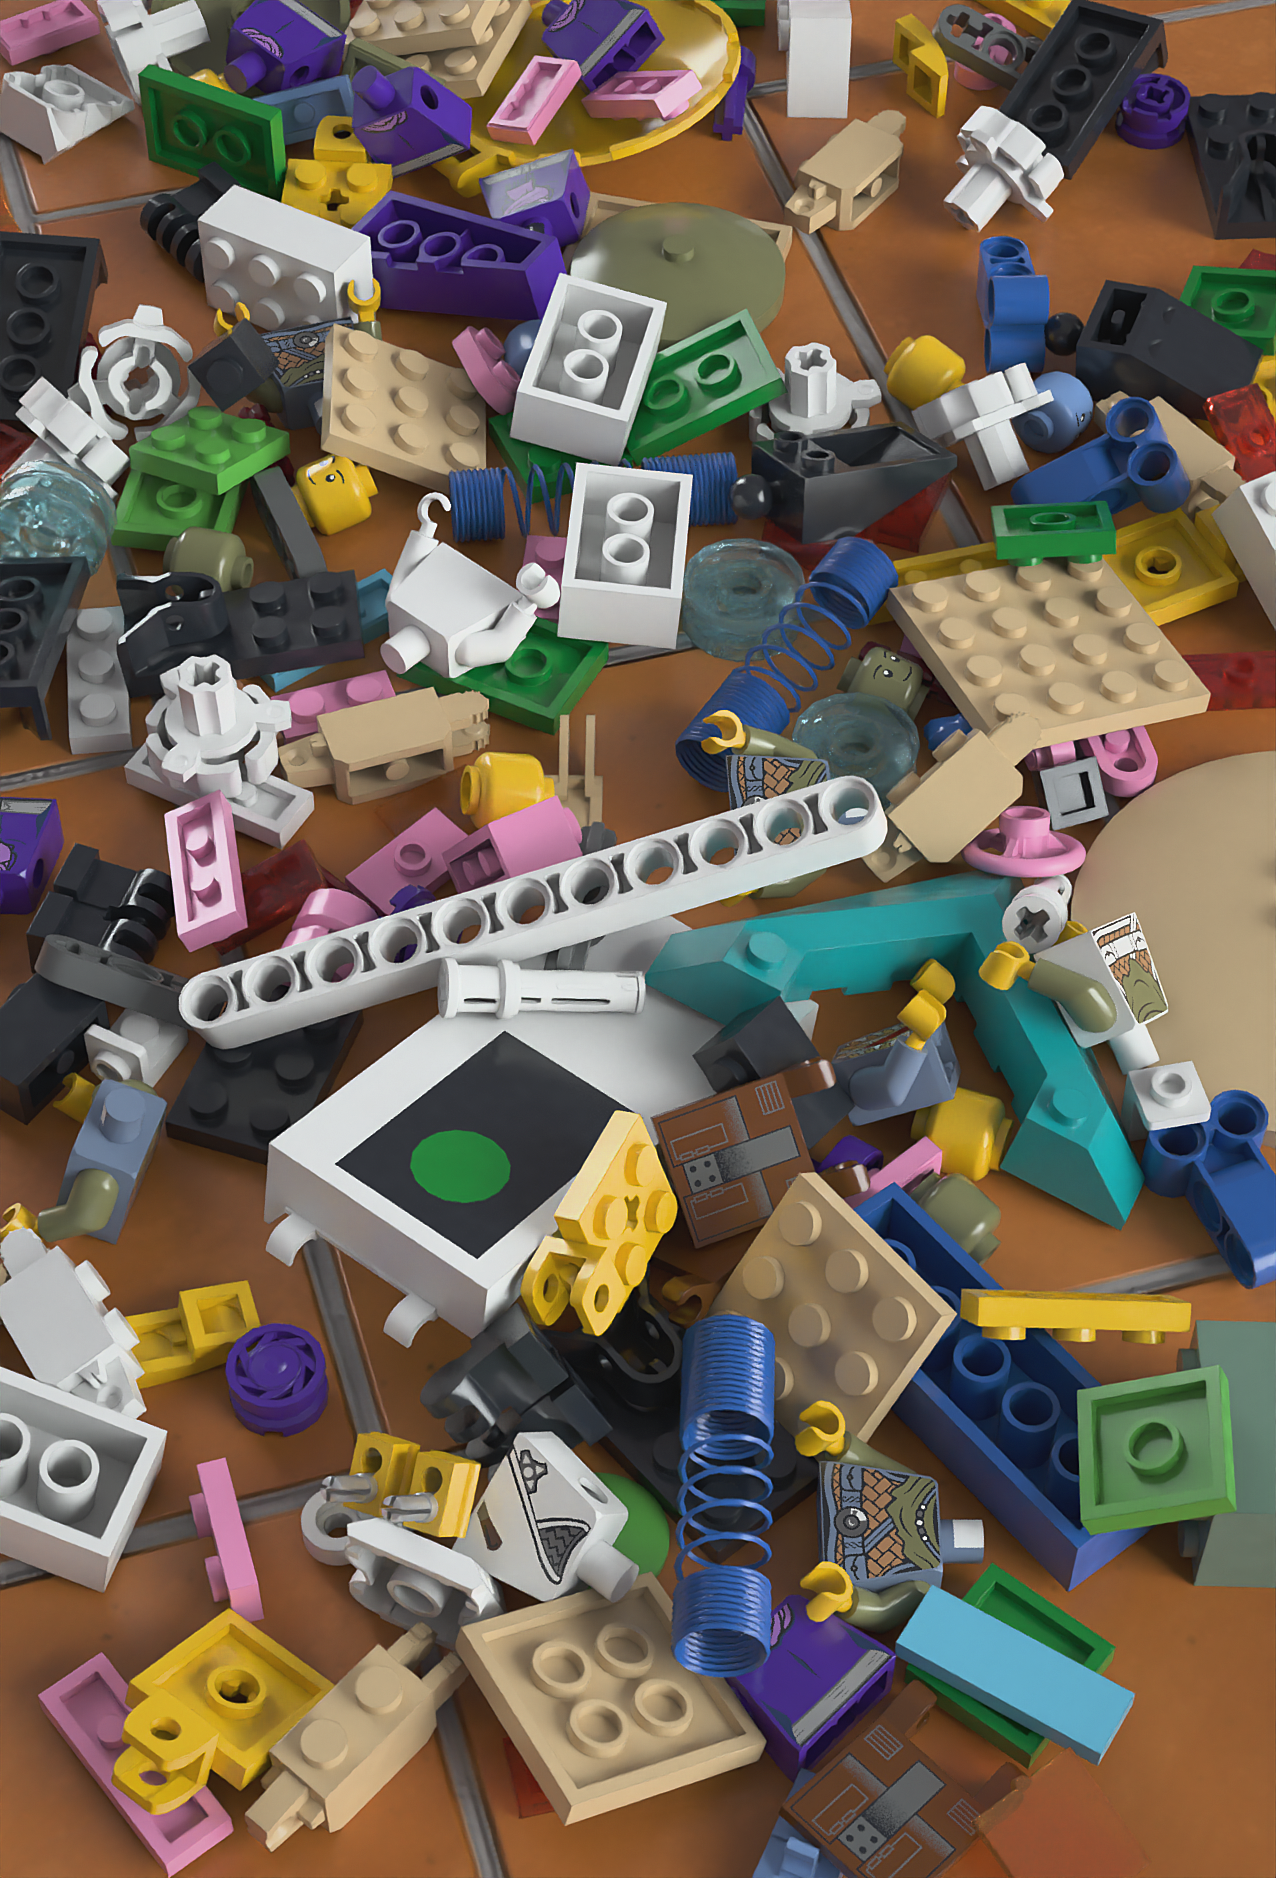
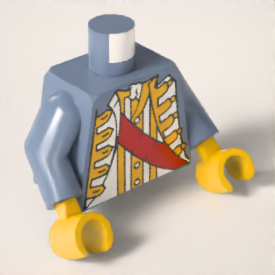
M928 959L911 980L910 986L918 994L897 1016L901 1023L844 1043L838 1047L831 1064L836 1079L855 1105L848 1113L853 1126L864 1125L954 1099L961 1068L944 1023L946 1009L943 1004L952 996L955 990V981L951 973L934 959Z

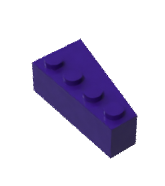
M392 190L351 229L370 237L373 278L378 281L380 286L381 300L379 308L521 321L542 320L559 274L567 275L557 237Z

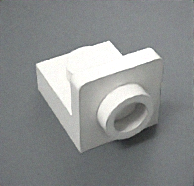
M128 1008L124 1010L109 1030L92 1024L84 1034L91 1072L95 1073L100 1080L111 1079L121 1082L134 1079L142 1081L152 1088L189 1042L187 1029Z
M1192 1061L1128 1071L1120 1118L1130 1141L1146 1139L1149 1130L1154 1131L1209 1120L1211 1106Z

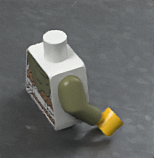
M1135 912L1090 931L1077 921H1067L1058 940L1050 948L1033 955L1036 963L1029 961L1028 952L1019 943L1014 941L1003 942L997 945L980 967V977L994 988L1009 990L1020 976L1029 981L1027 986L1029 990L1055 1000L1077 1044L1082 1049L1108 1040L1123 1075L1128 1074V1071L1139 1070L1160 1060L1145 1024L1168 1013V1003Z

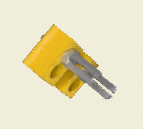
M371 1431V1433H358L349 1476H330L324 1479L322 1484L332 1486V1488L321 1489V1495L324 1500L331 1503L343 1502L344 1507L378 1518L384 1517L386 1521H391V1523L403 1522V1526L436 1537L455 1536L465 1538L481 1464L438 1450L419 1452L421 1445L388 1434Z

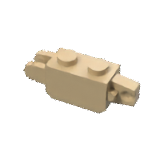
M882 110L881 113L878 112V116L875 115L867 123L854 119L839 134H834L819 152L810 160H805L798 168L794 180L797 190L784 206V223L788 226H794L806 234H811L823 225L837 231L853 230L898 189L899 162L904 150V143L900 141L899 137L900 133H903V130H905L906 116H903L900 111Z
M1121 391L1112 394L1106 400L1102 399L1096 403L1093 421L1105 434L1107 433L1105 425L1107 413L1117 402L1129 397ZM1159 396L1149 401L1154 407L1167 434L1169 444L1176 451L1189 478V496L1184 504L1180 506L1189 519L1194 518L1199 511L1223 503L1239 486L1246 483V480H1241L1242 477L1233 471L1235 457L1224 446L1214 441L1189 421L1185 415L1179 413ZM1144 430L1136 431L1130 437L1137 436ZM1167 473L1158 474L1151 481L1159 480Z
M429 687L318 715V733L278 748L280 771L284 781L301 788L332 784L337 799L351 805L444 782L454 770L453 757L472 753L473 750L479 751L480 748H485V745L489 744L490 724H486L484 719H488L489 699L480 694V691L474 692V690L471 692L465 691L463 694L459 692L438 698L434 688Z
M1018 712V714L1011 713L1010 717H1005V722L1000 721L986 735L978 729H973L967 735L960 729L953 732L933 751L932 755L938 762L921 778L912 771L886 795L887 799L892 803L884 811L887 817V834L884 842L876 851L861 857L863 862L884 883L923 857L929 862L948 863L1022 795L1023 776L1014 766L1032 751L1031 747L1033 745L1037 746L1038 740H1042L1040 735L1043 731H1041L1038 718L1028 716L1025 712L1023 714L1021 712Z
M420 1621L410 1628L405 1635L403 1634L387 1651L379 1644L376 1645L269 1750L272 1767L261 1780L262 1787L266 1791L245 1813L249 1834L269 1852H273L303 1824L311 1830L321 1824L330 1833L342 1829L428 1742L437 1726L436 1710L453 1694L455 1689L459 1688L460 1684L469 1675V1670L456 1649L444 1657L422 1680L412 1673L420 1661L424 1660L435 1646L434 1643L438 1633L430 1626Z

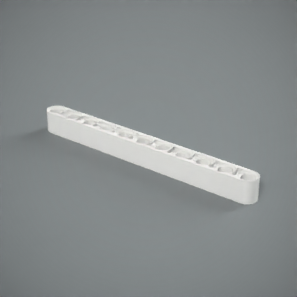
M853 775L838 777L201 973L191 978L183 987L179 996V1011L182 1018L211 1046L220 1049L236 1048L438 986L440 963L443 958H455L458 965L496 966L498 960L501 959L512 960L515 963L558 950L562 947L571 946L866 856L876 851L884 842L887 834V820L872 784L864 778ZM862 808L868 810L863 820L856 824L843 825L838 823L839 818L844 812L850 809ZM787 828L803 829L801 836L793 843L788 845L774 844L776 836ZM728 847L738 849L736 856L731 861L722 865L710 864L711 857L717 851ZM660 867L674 868L671 876L666 881L655 885L646 884L648 876L654 870ZM600 886L609 887L607 895L601 901L589 905L582 904L585 895L590 890ZM533 906H545L543 914L538 920L530 924H519L521 916L527 909ZM471 925H481L479 934L473 940L462 944L456 943L459 934L465 928ZM409 944L418 945L410 959L403 963H394L395 956L401 948ZM347 963H354L352 972L346 979L331 983L332 977L339 967ZM285 982H291L289 991L283 998L269 1002L272 991L277 986ZM222 1001H228L225 1012L219 1018L208 1021L209 1013L213 1007Z

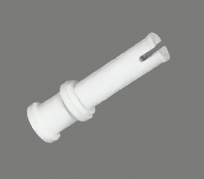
M1064 874L1042 877V879L1038 877L1033 885L1022 889L1013 898L1002 919L1003 933L1007 941L1019 943L1028 954L1050 948L1058 940L1067 922V905L1070 903L1073 895L1072 885ZM1024 919H1026V920L1028 921V924H1027V925L1024 924V922H1023Z
M443 958L438 974V1008L441 1018H454L457 1012H494L498 1019H511L512 1016L518 1015L519 1010L612 1011L641 1014L645 1003V979L642 976V971L520 969L518 963H513L512 960L507 959L498 960L496 966L458 965L455 958Z

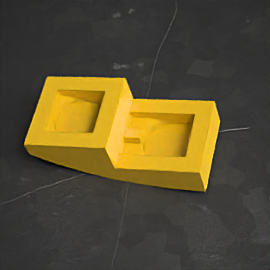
M913 14L896 19L892 62L908 74L906 93L935 118H939L945 115L948 67L944 53L931 32Z
M248 1280L179 1291L178 1308L125 1317L140 1340L137 1345L131 1348L145 1374L136 1379L138 1388L142 1389L178 1380L227 1362L228 1354L236 1341L250 1330L261 1327ZM259 1341L247 1348V1352L255 1348Z

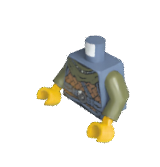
M372 278L373 297L368 300H360L354 295L353 280L348 285V304L350 309L358 314V323L353 324L352 318L349 316L259 334L280 361V364L262 385L246 395L245 398L254 404L263 405L269 413H276L287 429L297 430L315 426L316 431L321 435L325 339L333 324L336 323L354 331L366 332L373 338L382 341L380 321H375L374 313L378 310L381 300L378 281ZM237 302L235 314L238 322L244 318H247L249 321V310L244 304ZM218 308L213 326L214 332L219 337L233 326L228 325L224 321L221 309Z
M720 710L703 719L704 723L714 724L722 732V739L709 737L701 741L703 750L709 754H717L731 747L732 752L735 754L726 756L731 810L831 780L828 761L818 759L815 752L779 734L746 724L742 725L740 719L728 710ZM862 808L850 809L844 812L839 818L838 823L843 825L856 824L863 820L868 810ZM787 828L776 836L774 844L788 845L793 843L801 836L803 829ZM734 848L735 856H736L737 851H738L737 848ZM827 868L720 900V903L723 906L732 907L747 895L751 899L792 898L822 876Z
M70 1073L63 1079L62 1083L71 1090L63 1100L54 1101L53 1106L83 1125L72 1148L56 1206L42 1210L37 1218L20 1203L13 1204L2 1216L8 1224L0 1229L1 1242L9 1234V1231L12 1232L24 1226L26 1229L30 1228L41 1239V1242L44 1239L47 1242H55L87 1234L116 1245L159 1144L168 1103L163 1098L158 1097L157 1092L150 1085L134 1079L121 1082L105 1079L95 1086L78 1074Z
M817 1401L799 1413L800 1420L809 1424L810 1427H807L795 1436L796 1449L802 1455L809 1457L825 1450V1458L827 1460L819 1461L816 1492L818 1565L800 1581V1586L803 1589L808 1588L818 1593L806 1605V1612L811 1620L823 1622L833 1614L846 1623L874 1633H887L912 1618L932 1584L938 1588L941 1587L943 1564H982L984 1556L982 1520L940 1519L938 1483L930 1476L918 1475L915 1471L876 1451L845 1430V1420L842 1413L830 1402Z

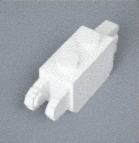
M23 1226L21 1229L9 1231V1234L0 1243V1258L4 1261L3 1264L12 1278L0 1286V1317L36 1381L137 1419L146 1411L136 1383V1379L145 1374L131 1350L140 1340L117 1308L108 1312L102 1300L109 1296L111 1292L100 1274L88 1260L77 1266L59 1246L52 1250L46 1249L41 1239L30 1228L26 1229Z

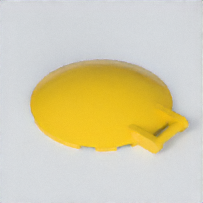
M551 0L531 5L533 11L485 94L481 97L462 98L472 107L469 150L475 156L462 163L451 156L433 163L431 166L450 180L451 187L463 197L470 198L482 192L479 184L480 178L572 148L580 167L619 160L652 148L678 135L703 118L720 102L730 89L739 71L741 61V46L737 29L731 18L723 9L710 0H628L648 9L665 38L637 71L693 70L702 86V89L687 100L689 107L678 116L663 121L661 118H647L638 121L636 118H623L614 121L612 118H591L581 101L587 95L575 84L534 146L492 140L486 126L533 57L553 58L541 40L543 32L548 28L542 23V12ZM562 0V1H564L565 3L569 4L572 0Z

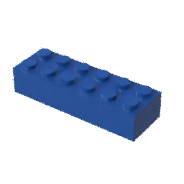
M893 1182L853 1210L957 1315L895 1401L891 1410L1054 1579L1069 1592L1158 1525L1090 1535L1081 1523L1077 1390L1102 1385L1053 1339L1044 1328H1026V1337L1023 1340L991 1339L982 1337V1326H976L960 1318L961 1289H1004L902 1188Z

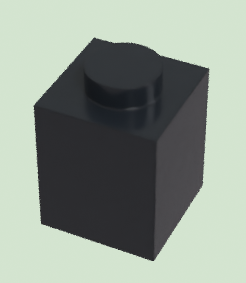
M244 318L205 346L187 368L218 408L224 412L262 385L280 364V361L248 319Z

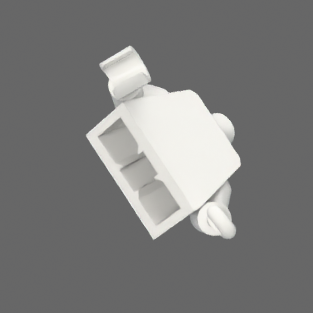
M434 492L427 494L419 502L417 513L422 525L419 532L411 530L395 568L385 600L390 639L381 645L380 652L388 667L398 674L405 673L421 661L445 678H456L474 667L508 660L520 642L526 638V633L537 619L533 612L537 607L548 608L553 606L560 597V587L550 575L545 577V571L537 563H529L521 568L517 574L516 586L518 590H516L444 542L438 545L439 540L433 538L438 524L430 520L428 507L434 500H439L444 509L449 511L451 503L443 494Z

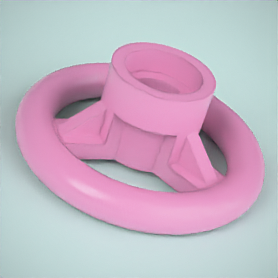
M1012 806L1005 809L999 815V828L980 832L961 850V856L966 863L984 872L1010 877L1034 878L1061 875L1077 869L1085 861L1086 851L1083 845L1073 837L1049 830L1050 813L1047 810L1032 806ZM993 848L1003 852V854L998 856L982 850Z

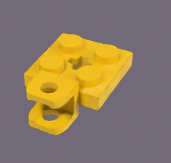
M326 116L317 127L313 147L315 160L289 159L281 203L352 229L391 190L393 182L392 164L371 163V156L353 132L352 117ZM342 130L352 133L351 136L345 139H338L333 135ZM342 203L338 206L337 211L327 210L328 204Z
M1221 504L1197 512L1195 524L1191 522L1179 507L1174 511L1162 513L1116 530V554L1102 555L1157 626L1237 597L1238 583L1247 580L1212 516V513ZM1154 566L1158 571L1169 572L1166 574H1153L1147 570L1148 567Z
M615 1110L553 1215L564 1239L545 1236L525 1271L520 1293L533 1321L537 1324L552 1325L560 1317L570 1300L571 1306L575 1308L582 1323V1331L595 1336L603 1334L613 1321L615 1315L620 1313L633 1288L643 1280L649 1259L663 1234L667 1233L675 1222L679 1208L677 1200L671 1190L657 1151L652 1144L640 1114ZM548 1278L547 1291L545 1295H543L544 1284L546 1279Z
M228 1608L129 1681L124 1703L133 1710L124 1722L121 1738L124 1743H129L131 1746L116 1760L111 1783L153 1815L170 1812L186 1802L207 1785L211 1769L241 1791L272 1765L269 1750L336 1685L231 1608ZM241 1693L247 1696L248 1699L246 1703H232L223 1699L220 1694L234 1697ZM145 1771H156L162 1774L167 1782L162 1785H150L145 1783L139 1775Z

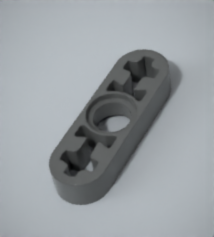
M961 4L946 7L941 12L932 29V35L938 42L944 55L1009 91L1013 89L1022 75L1017 72L1022 62L1025 61L1029 65L1040 46ZM954 24L963 29L959 38L951 34ZM978 36H980L984 40L977 50L973 48V45ZM994 45L1006 48L1012 56V63L1000 65L994 62L989 55L988 48Z
M279 466L268 468L249 477L258 514L290 580L308 578L321 572H327L326 563L319 544Z
M55 934L46 936L34 966L36 972L42 977L58 985L195 1031L182 1018L179 1011V996L183 987L190 979L70 937ZM225 1001L213 1007L209 1013L208 1021L219 1018Z

